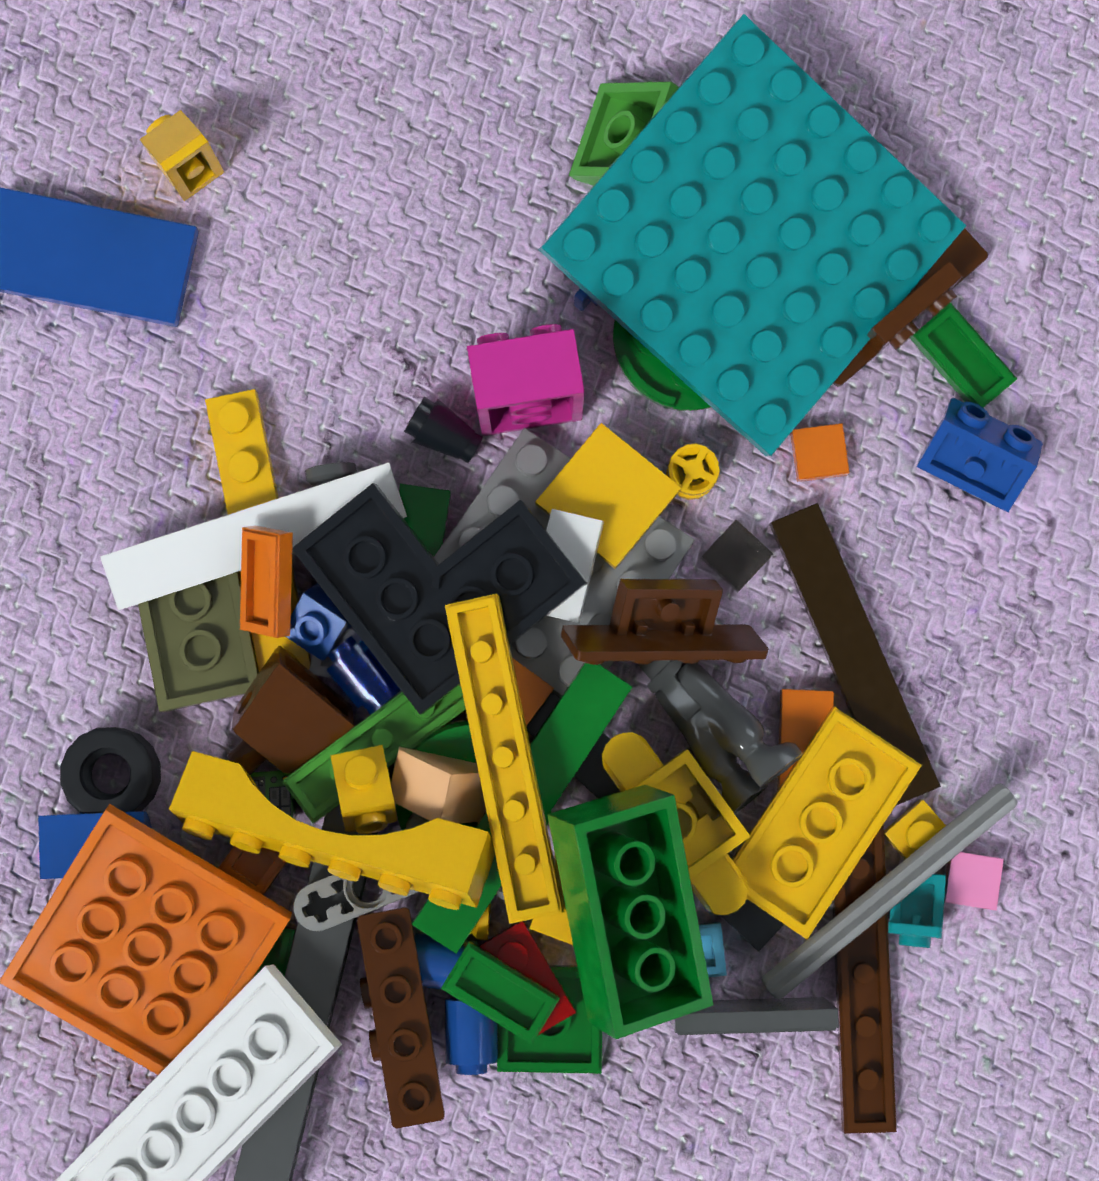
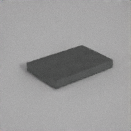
M824 997L713 1000V1006L670 1020L675 1033L678 1035L836 1031V1028H839L838 1008Z

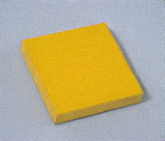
M600 423L535 501V505L549 516L551 509H556L604 521L597 555L616 569L677 496L682 487L604 424Z

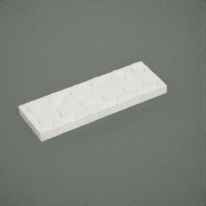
M274 964L265 966L55 1181H207L335 1053L342 1043Z

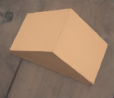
M399 747L391 778L394 803L429 821L440 818L458 824L479 822L486 811L477 763Z

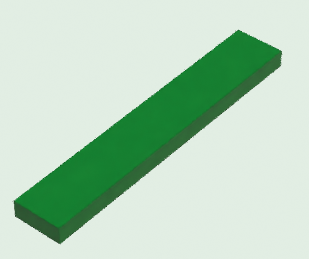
M583 663L530 743L545 819L632 689L631 685L601 665ZM485 811L475 828L488 831L491 835L488 816ZM494 856L477 908L461 904L459 910H452L438 906L427 899L412 921V925L457 954L502 886L496 856Z

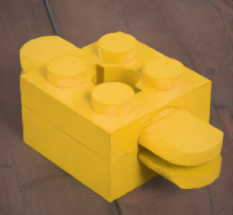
M628 732L612 737L603 750L602 763L604 769L621 792L642 785H648L675 796L691 887L700 903L707 911L716 915H729L738 911L748 896V883L728 853L751 836L688 749H684L663 764L642 736Z

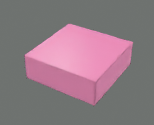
M960 852L947 863L944 902L997 911L1004 859Z

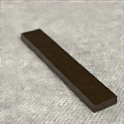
M813 504L771 522L769 526L852 718L922 765L896 806L941 787L819 504Z

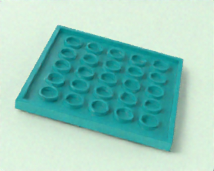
M743 14L538 250L763 455L772 456L870 340L867 335L869 331L907 297L967 225L757 25Z

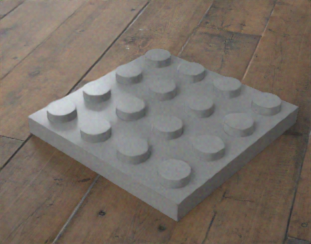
M524 428L434 556L439 564L442 563L519 500H522L547 530L550 516L535 505V501L571 458ZM659 516L616 569L596 554L580 623L546 616L510 645L512 658L554 688L552 693L561 698L584 663L574 658L561 638L563 625H610L620 579H670L695 539ZM605 661L599 665L609 670L614 661Z

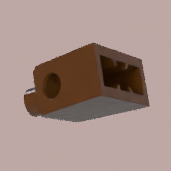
M279 645L271 654L233 712L232 729L242 740L227 754L229 761L239 763L249 775L266 759L283 773H292L354 727L353 708L346 700Z

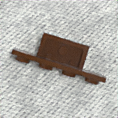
M965 228L907 297L869 331L867 335L870 340L833 382L835 386L840 387L889 344L895 350L900 348L919 330L914 324L915 321L927 311L935 317L957 297L952 289L988 258V253Z
M620 579L610 625H563L561 631V638L574 658L592 665H599L605 661H631L638 664H649L658 660H678L689 664L698 663L701 660H726L732 663H743L746 660L766 659L769 650L750 625L715 624L723 589L716 580Z
M402 907L361 915L357 919L367 976L360 978L361 996L364 1008H372L375 1029L369 1030V1042L373 1061H381L392 1126L398 1129L441 1121L444 1119L445 1109L410 909Z

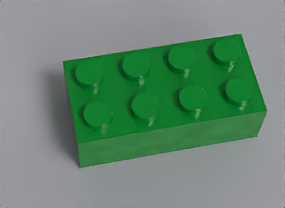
M642 785L547 814L588 1022L612 1038L619 1039L713 1006L675 796L654 787Z

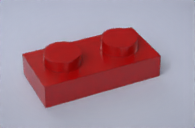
M524 921L512 925L479 945L480 948L560 996L558 1003L539 1034L576 1013L575 1008Z

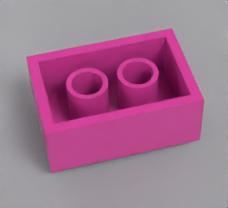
M559 324L542 325L532 328L530 336L509 339L507 333H493L477 338V345L467 346L482 437L520 431L524 428L532 429L582 420L584 386L574 329L562 331Z

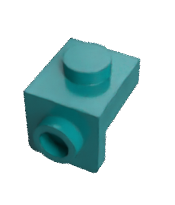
M933 874L890 910L888 933L899 935L898 945L930 948L931 938L942 939L946 875Z

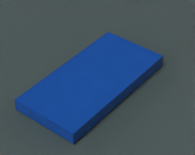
M0 188V292L178 328L199 230L196 226Z

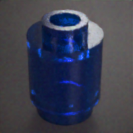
M352 635L327 655L334 664L326 671L357 708L363 706L370 715L400 691V688L362 640L357 643Z

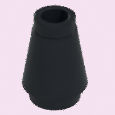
M425 396L404 430L405 433L414 437L412 443L456 459H461L466 463L470 462L483 439L482 436L475 433L474 429L439 399L433 402Z

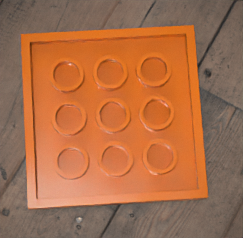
M109 804L2 975L0 984L159 1075L252 980L290 921L293 912Z

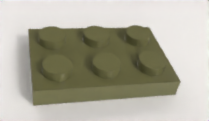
M239 571L138 604L159 712H168L242 696L259 674L251 632L240 630L241 579Z

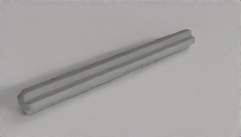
M1003 784L995 785L767 972L762 978L766 989L776 999L786 996L1013 810L1017 805L1014 795Z

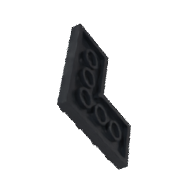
M372 483L292 548L296 556L420 715L427 712L461 685L445 605L498 594L510 646L588 584L522 500L516 502L439 564L378 485Z

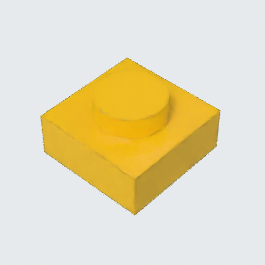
M919 799L884 830V837L905 860L946 825L923 799Z

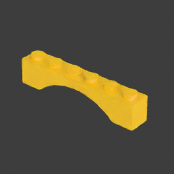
M195 751L191 752L169 807V810L183 823L182 830L195 837L212 840L214 834L231 838L230 844L255 854H259L262 847L280 852L278 855L280 859L300 867L307 868L310 862L313 861L329 866V873L349 881H358L360 875L379 880L377 885L380 888L398 895L407 896L410 889L429 894L428 900L430 902L452 910H459L461 904L477 908L495 856L492 837L488 831L440 818L433 819L411 829L383 835H347L315 828L295 820L274 806L261 793L254 780L239 763Z

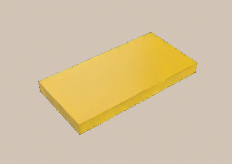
M832 707L803 751L802 757L795 763L750 831L749 835L751 837L742 843L732 858L747 880L748 896L746 899L805 939H808L922 765L838 708Z

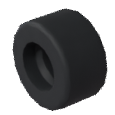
M95 728L80 735L66 750L60 766V785L67 801L80 814L104 813L109 804L123 812L143 811L155 798L161 782V763L154 747L141 734L125 728ZM111 753L122 756L130 767L128 785L116 794L101 792L92 780V769L95 762L101 756Z

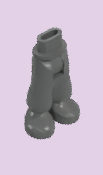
M658 660L649 664H638L651 680L647 687L652 693H655L661 706L685 737L702 770L708 777L716 779L721 783L722 797L734 814L752 802L768 787V783L779 777L802 757V751L794 743L785 742L774 746L766 745L762 741L764 728L761 722L736 701L698 663L689 664L678 660ZM737 757L744 762L747 770L740 767L737 763Z

